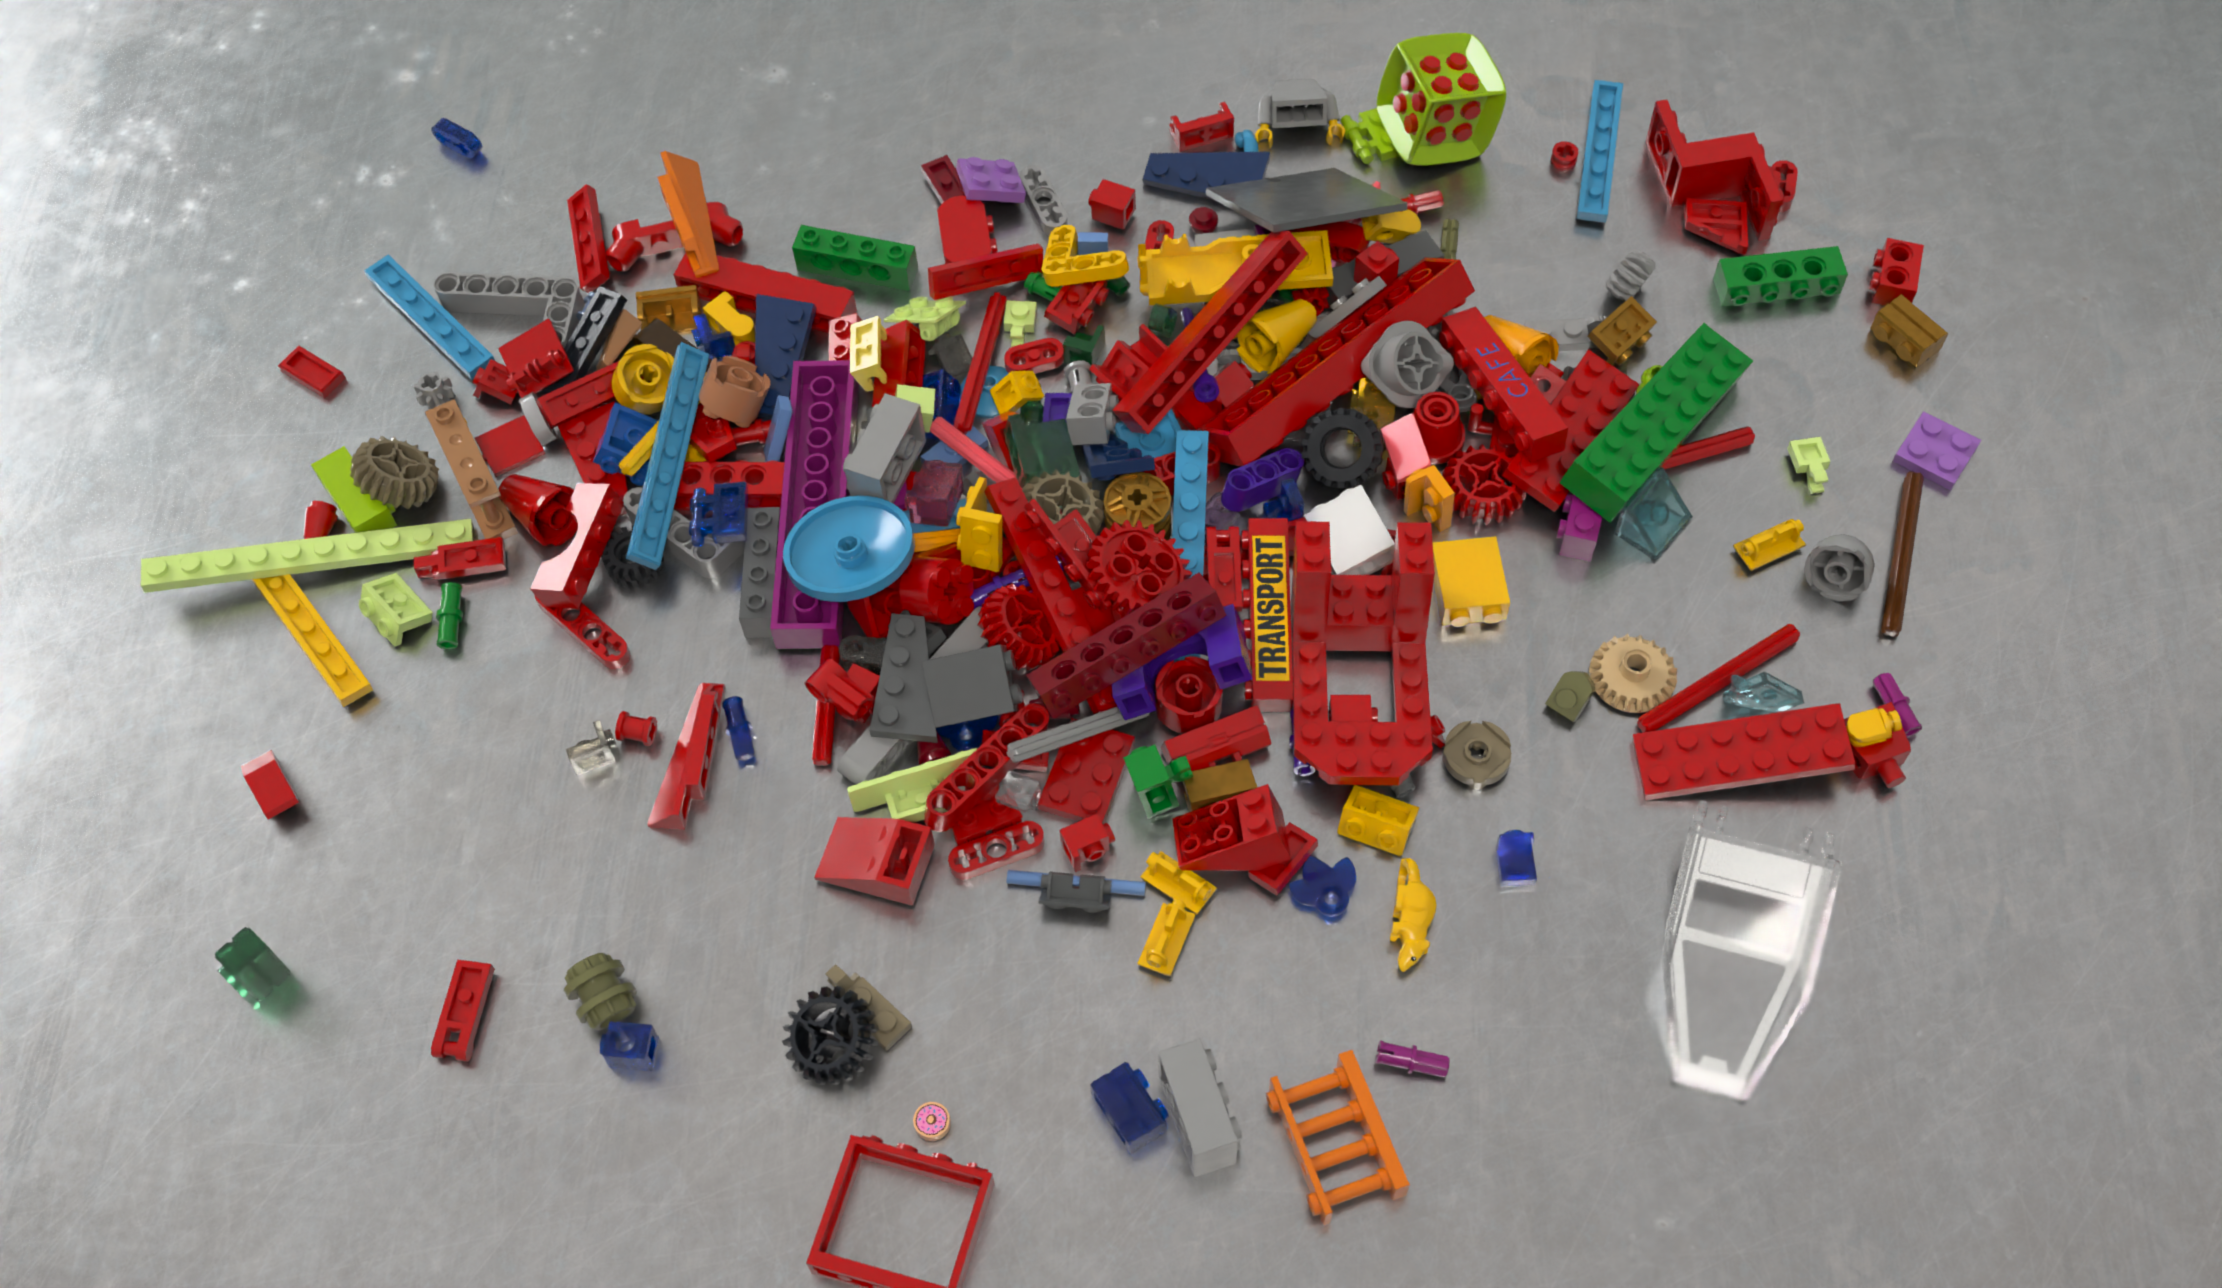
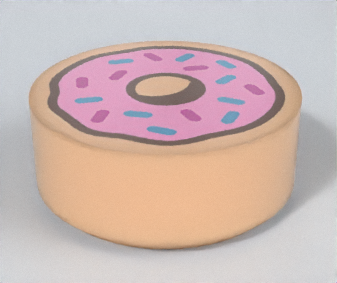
M927 1102L916 1110L913 1123L917 1134L922 1139L937 1141L945 1137L949 1132L951 1119L948 1110L942 1104Z

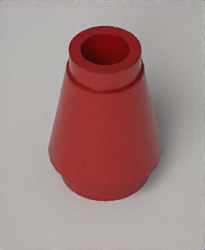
M312 501L311 505L306 508L303 538L328 536L338 519L336 515L337 508L324 501Z

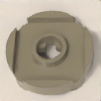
M1465 721L1456 725L1447 735L1442 760L1454 778L1468 784L1473 789H1482L1486 785L1499 781L1508 771L1512 754L1510 749L1511 743L1506 733L1491 722L1482 721V724H1471V721ZM1473 748L1477 751L1482 748L1484 750V758H1473L1469 749Z

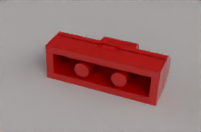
M1258 705L1166 740L1160 748L1168 765L1175 759L1186 756L1191 771L1214 767L1216 762L1231 757L1233 762L1240 761L1242 757L1269 747L1272 743L1266 724L1264 725L1265 721Z

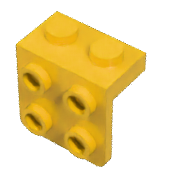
M979 477L975 486H970L965 507H960L957 513L956 525L960 526L961 529L957 540V550H961V562L964 564L999 572L1002 566V515L987 512V497L984 493L987 488V479Z

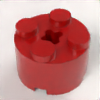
M922 556L914 559L909 564L912 567L908 573H903L899 587L900 601L904 610H909L911 615L924 616L925 622L951 625L959 622L964 617H968L973 612L974 602L970 597L974 593V573L970 565L964 564L957 559Z
M1189 656L1185 657V660L1177 662L1173 660L1164 665L1156 678L1155 692L1158 719L1169 729L1182 734L1217 721L1222 711L1223 689L1220 690L1209 666V661Z

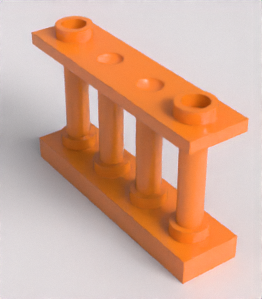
M1353 1050L1338 1054L1337 1068L1333 1069L1334 1073L1286 1090L1282 1089L1278 1077L1275 1076L1270 1078L1269 1092L1265 1093L1271 1112L1273 1114L1278 1112L1309 1188L1310 1194L1306 1195L1309 1208L1313 1216H1320L1323 1226L1331 1223L1332 1210L1330 1207L1378 1189L1388 1190L1392 1200L1407 1196L1410 1185ZM1339 1087L1341 1090L1346 1088L1351 1100L1347 1102L1348 1106L1296 1124L1289 1104ZM1351 1120L1354 1123L1360 1122L1365 1133L1361 1136L1362 1140L1310 1158L1303 1137ZM1365 1154L1369 1157H1375L1379 1169H1376V1174L1324 1192L1316 1172Z

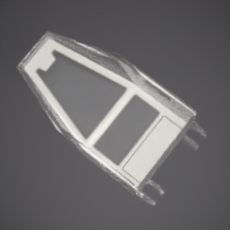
M1700 800L1690 823L1664 931L1662 969L1672 1081L1747 1101L1770 1065L1773 1056L1790 1034L1789 1031L1800 1014L1804 1012L1809 1004L1842 861L1834 859L1835 834L1827 832L1823 838L1821 857L1808 856L1814 838V829L1810 827H1805L1799 853L1725 835L1723 831L1728 807L1722 805L1717 811L1714 832L1705 830L1702 825L1708 807L1707 801Z

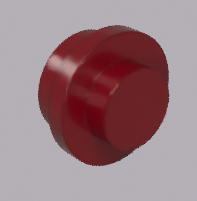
M1208 207L1196 208L1189 215V225L1197 234L1212 233L1218 225V215L1213 209Z

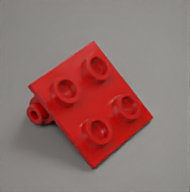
M549 318L498 348L510 373V378L506 382L510 389H517L521 398L531 392L536 394L574 372Z

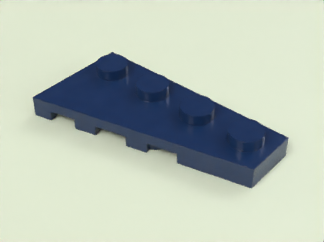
M1270 152L1150 153L1142 180L1144 185L1212 199L1206 196V188L1264 179L1271 154Z
M756 294L755 366H757L755 372L761 377L765 373L771 383L758 416L772 418L778 395L789 397L790 399L793 361H803L817 310L814 303Z

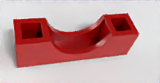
M577 483L566 507L568 513L578 523L576 536L564 552L555 558L541 563L530 588L545 607L579 608L624 505L621 498L609 484Z

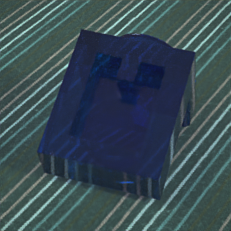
M1294 478L1281 481L1280 495H1277V500L1263 504L1266 518H1288V521H1292L1304 516L1305 503Z
M1510 830L1499 835L1495 851L1501 887L1536 884L1537 874L1532 849L1535 840L1533 832L1524 833L1521 830Z

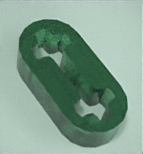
M1156 303L1150 314L1148 329L1155 335L1170 338L1176 326L1177 312L1172 307Z

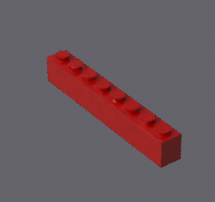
M1290 231L1270 232L1114 407L1112 411L1131 432L1149 434L1307 256V251Z

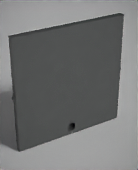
M1336 168L1206 188V196L1272 232L1407 210V202Z

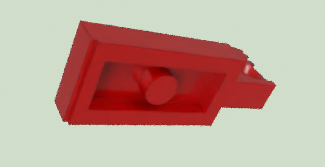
M500 537L437 546L438 550L432 551L431 555L414 557V570L418 578L449 579L506 570L505 543L503 538Z

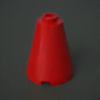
M517 474L509 475L500 484L499 492L501 495L499 499L538 543L544 546L548 544L562 545L577 531L578 523L566 510L574 492L573 488Z

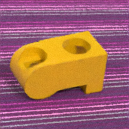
M1411 210L1361 218L1365 239L1370 241L1394 244L1411 234H1416L1421 229V222L1418 216Z
M726 291L702 308L707 325L734 348L742 341L755 343L756 332L753 320L749 316L739 314L736 311L734 299Z

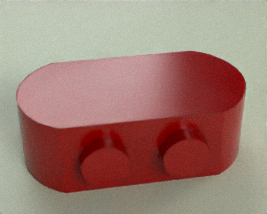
M955 196L944 201L939 206L937 213L945 264L998 252L996 238L990 239L989 237L990 233H994L992 215L986 216L982 201L967 200L966 196Z

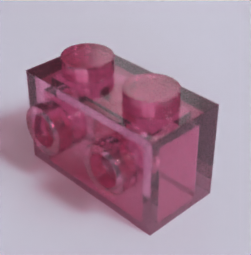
M941 460L924 461L920 472H916L914 475L912 489L907 490L905 495V509L909 510L910 523L948 527L964 491L962 464L948 463Z

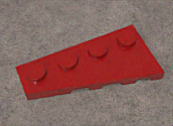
M614 401L559 425L558 428L583 483L609 484L623 501L624 495L629 491L626 475L619 472L614 474L606 473L600 468L599 464L593 462L610 411L615 403ZM624 505L619 516L627 513Z

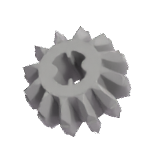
M1636 248L1630 250L1607 280L1606 289L1617 299L1620 298L1625 302L1631 296L1634 297L1654 271L1655 262L1646 253L1640 252Z

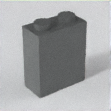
M1000 644L922 661L935 728L1019 711L1018 704L1023 702L1019 684H1014L1011 671L1016 670V664L1012 650L1007 651L1006 645Z

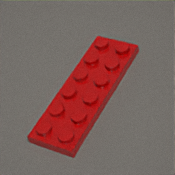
M1588 349L1550 404L1568 427L1565 450L1534 462H1530L1523 452L1518 451L1502 476L1555 512L1569 493V490L1559 483L1575 459L1627 405L1640 384Z
M1840 703L1633 734V744L1645 801L1855 770V760Z

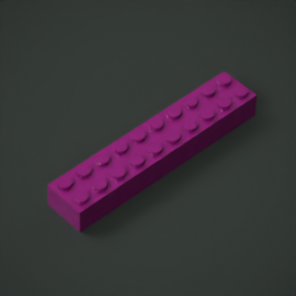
M850 360L793 361L790 395L792 416L787 431L770 625L776 649L822 648L824 645H836L838 648H841L844 602L823 601L810 597L800 591L789 578L784 564L783 549L789 532L804 515L824 503L850 496V492L847 489L846 474L843 472V464L847 455L852 454L855 449L860 385L850 373Z

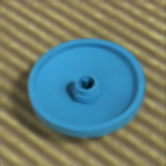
M849 496L824 503L804 515L794 525L786 538L783 559L792 583L806 595L830 602L853 601L868 597L885 589L903 574L914 554L915 537L908 517L895 504L872 496Z

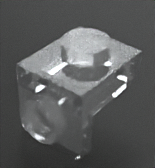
M1008 770L995 796L996 802L1021 812H1027L1028 808L1037 811L1038 801L1041 796L1040 782L1031 777Z

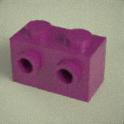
M1568 493L1562 512L1568 513L1567 520H1560L1556 537L1562 539L1559 555L1591 562L1602 516L1577 496Z

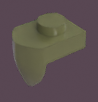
M1566 672L1560 678L1545 704L1572 722H1575L1595 692V684L1586 672Z

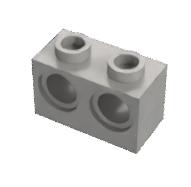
M1111 383L1074 385L1066 417L1071 445L1108 444L1110 431H1115V413L1112 410L1119 403L1118 395H1113Z

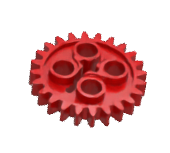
M1125 520L1121 527L1114 522L1110 529L1104 528L1101 534L1097 535L1093 541L1092 547L1087 553L1090 559L1086 567L1092 570L1088 579L1098 581L1093 590L1104 591L1105 595L1102 601L1113 600L1112 609L1114 611L1122 606L1126 616L1131 611H1135L1187 580L1192 575L1191 571L1185 569L1190 561L1180 559L1184 549H1174L1173 545L1176 539L1172 538L1168 541L1164 539L1165 530L1157 534L1154 532L1153 524H1150L1147 529H1143L1140 520L1136 522L1134 527L1131 526L1128 520Z

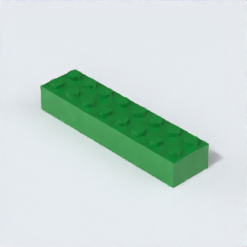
M1703 323L1575 459L1559 483L1611 523L1733 388L1752 364L1753 360Z

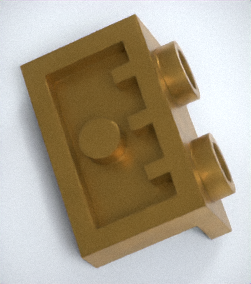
M1631 296L1594 328L1587 337L1609 358L1606 362L1611 365L1616 362L1620 366L1633 354L1630 349L1634 345L1640 348L1653 336L1649 331L1657 321Z

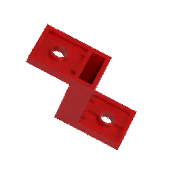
M1668 100L1656 101L1646 137V144L1671 207L1685 205L1686 198L1719 200L1740 196L1742 202H1747V216L1757 240L1770 239L1772 230L1777 224L1780 207L1784 204V195L1775 183L1773 168L1768 166L1764 147L1758 143L1755 133L1687 143L1685 134L1680 132L1677 125V114L1671 110Z

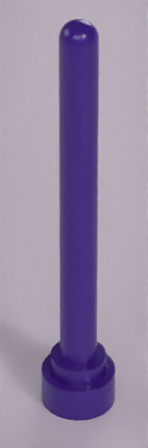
M1188 307L1181 310L1184 329L1194 319L1193 312ZM1208 369L1193 383L1194 395L1201 402L1213 401L1219 394L1217 380L1208 373Z

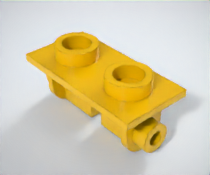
M1789 519L1734 544L1733 548L1750 571L1805 547L1806 544L1800 537V532L1804 530V526L1799 519Z
M1162 851L1158 854L1155 852L1150 854L1146 861V864L1149 866L1140 876L1141 879L1170 898L1184 902L1186 904L1185 908L1198 915L1217 890L1216 886L1191 870H1180L1178 862Z
M1173 899L1172 903L1162 904L1137 965L1169 977L1171 976L1196 914L1185 910L1186 904L1184 902Z

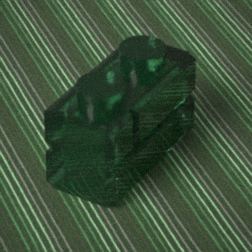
M244 927L232 937L233 942H227L215 952V958L222 965L217 971L243 998L251 994L256 1001H262L274 991V986H279L290 976V970L247 927Z

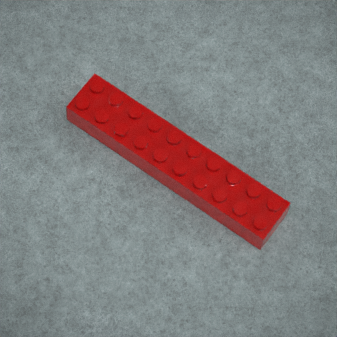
M1425 257L1199 427L1197 431H1208V443L1214 444L1220 450V462L1244 466L1260 459V455L1268 449L1279 446L1284 441L1283 438L1290 432L1304 427L1307 424V419L1315 413L1326 410L1332 400L1348 393L1353 389V384L1361 378L1367 377L1362 372L1361 363L1389 326L1401 321H1413L1428 328L1440 323L1444 317L1443 315L1451 309L1462 306L1466 302V298L1475 290L1461 260Z

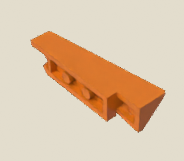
M667 151L660 152L666 174L657 177L695 277L699 278L717 272L719 266L699 164L694 160Z

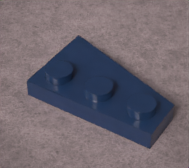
M1110 434L1108 444L1081 445L1091 478L1104 481L1114 479L1119 474L1155 470L1154 457L1150 455L1142 457L1140 449H1128L1127 442L1113 434Z

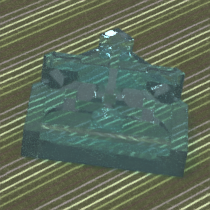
M1765 671L1747 680L1738 675H1732V685L1723 694L1725 702L1770 712L1782 711L1804 704L1802 691Z

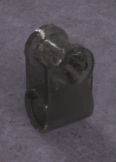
M852 635L844 638L839 645V655L842 658L841 667L847 672L854 663L880 676L887 637L874 638Z

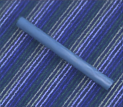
M1008 870L1006 882L1007 884L1041 887L1042 874L1048 875L1049 873ZM1074 876L1073 886H1079L1080 876ZM1105 878V880H1112L1111 893L1145 896L1146 882Z

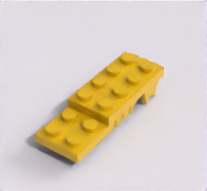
M1327 230L1292 233L1308 254L1276 290L1333 286V271ZM1183 234L1178 239H1171L1168 235H1164L1160 249L1146 250L1145 244H1138L1137 262L1140 269V293L1149 297V306L1209 302L1268 234L1220 237L1206 246L1190 247L1186 234Z

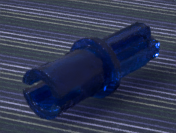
M732 696L722 702L727 721L725 731L731 738L735 758L748 761L755 754L750 735L752 725L751 722L747 721L743 699L738 696Z

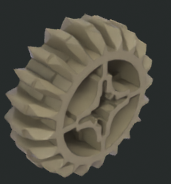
M381 436L378 440L370 438L368 442L361 443L356 453L353 454L350 476L354 479L353 485L361 487L360 493L369 494L371 500L377 499L382 501L383 505L386 503L392 504L394 508L402 505L409 509L412 505L420 507L422 502H428L429 498L432 497L433 491L436 490L438 485L439 468L435 466L436 460L428 458V452L420 451L418 445L412 446L407 443V440L404 442L397 441L394 436L391 440Z
M1055 469L1052 475L1043 471L1040 478L1033 476L1030 482L1026 483L1022 491L1027 501L1029 502L1034 498L1053 524H1056L1073 510L1077 509L1096 535L1099 532L1100 524H1102L1104 518L1103 501L1099 499V491L1092 490V482L1083 483L1081 475L1074 478L1070 475L1069 470L1065 475H1061L1057 469Z

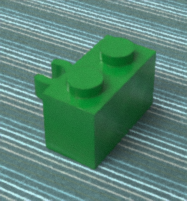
M1154 744L1149 747L1142 746L1136 748L1130 755L1123 757L1148 819L1179 806L1172 783L1182 782L1193 777L1186 756L1177 758L1169 765L1164 766Z

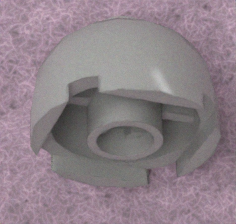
M1845 534L1832 535L1819 541L1809 553L1804 573L1811 587L1814 584L1816 588L1823 590L1820 592V595L1835 601H1851L1868 589L1872 581L1875 563L1871 551L1861 540Z

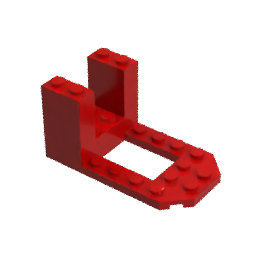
M1296 521L1291 591L1294 756L1303 764L1309 763L1319 771V776L1328 784L1400 785L1409 777V773L1418 765L1423 766L1432 758L1433 747L1426 658V636L1435 576L1431 523L1397 522L1391 575H1331L1330 522ZM1326 650L1391 651L1395 722L1328 721Z

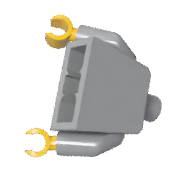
M1290 78L1289 80L1276 81L1273 91H1269L1260 99L1258 107V126L1260 129L1256 131L1255 138L1258 142V147L1260 140H1269L1270 149L1273 146L1272 132L1269 129L1271 126L1272 128L1329 124L1326 135L1327 144H1332V135H1337L1340 139V144H1342L1345 129L1341 124H1338L1340 117L1334 94L1321 88L1315 79L1299 80L1297 78Z

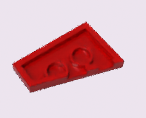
M700 403L697 406L689 444L711 463L723 458L726 454L737 448L728 420L708 417L703 413L704 406Z

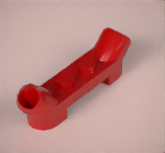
M706 203L713 240L728 247L736 246L743 237V226L740 220L729 216L728 209L723 203ZM635 219L620 223L613 228L612 237L614 242L606 251V258L612 268L620 272H627L640 257L683 248L673 220L640 227L639 220Z

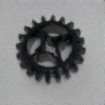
M836 986L833 991L829 987H821L820 994L815 991L808 992L809 1002L802 999L796 1000L800 1010L798 1013L794 1011L787 1012L789 1017L794 1020L792 1025L782 1026L784 1031L790 1033V1037L781 1041L784 1046L792 1047L785 1054L788 1060L795 1061L792 1068L797 1072H803L804 1079L809 1081L815 1079L816 1083L825 1085L828 1080L831 1084L838 1085L841 1082V1077L850 1081L853 1079V1069L859 1072L865 1071L861 1061L863 1058L867 1060L874 1059L873 1055L867 1051L869 1046L879 1045L877 1040L871 1038V1034L880 1030L877 1025L870 1024L876 1015L873 1011L866 1010L868 1002L862 998L858 999L856 992L851 990L845 992V989L840 986ZM835 1008L834 1012H829L824 1020L815 1021L826 1010ZM851 1021L853 1025L852 1039L848 1034V1028ZM821 1029L834 1032V1037L840 1039V1042L828 1039V1035L822 1032ZM809 1032L813 1038L811 1048H809ZM846 1050L842 1057L834 1062L825 1064L827 1059H832L837 1051Z

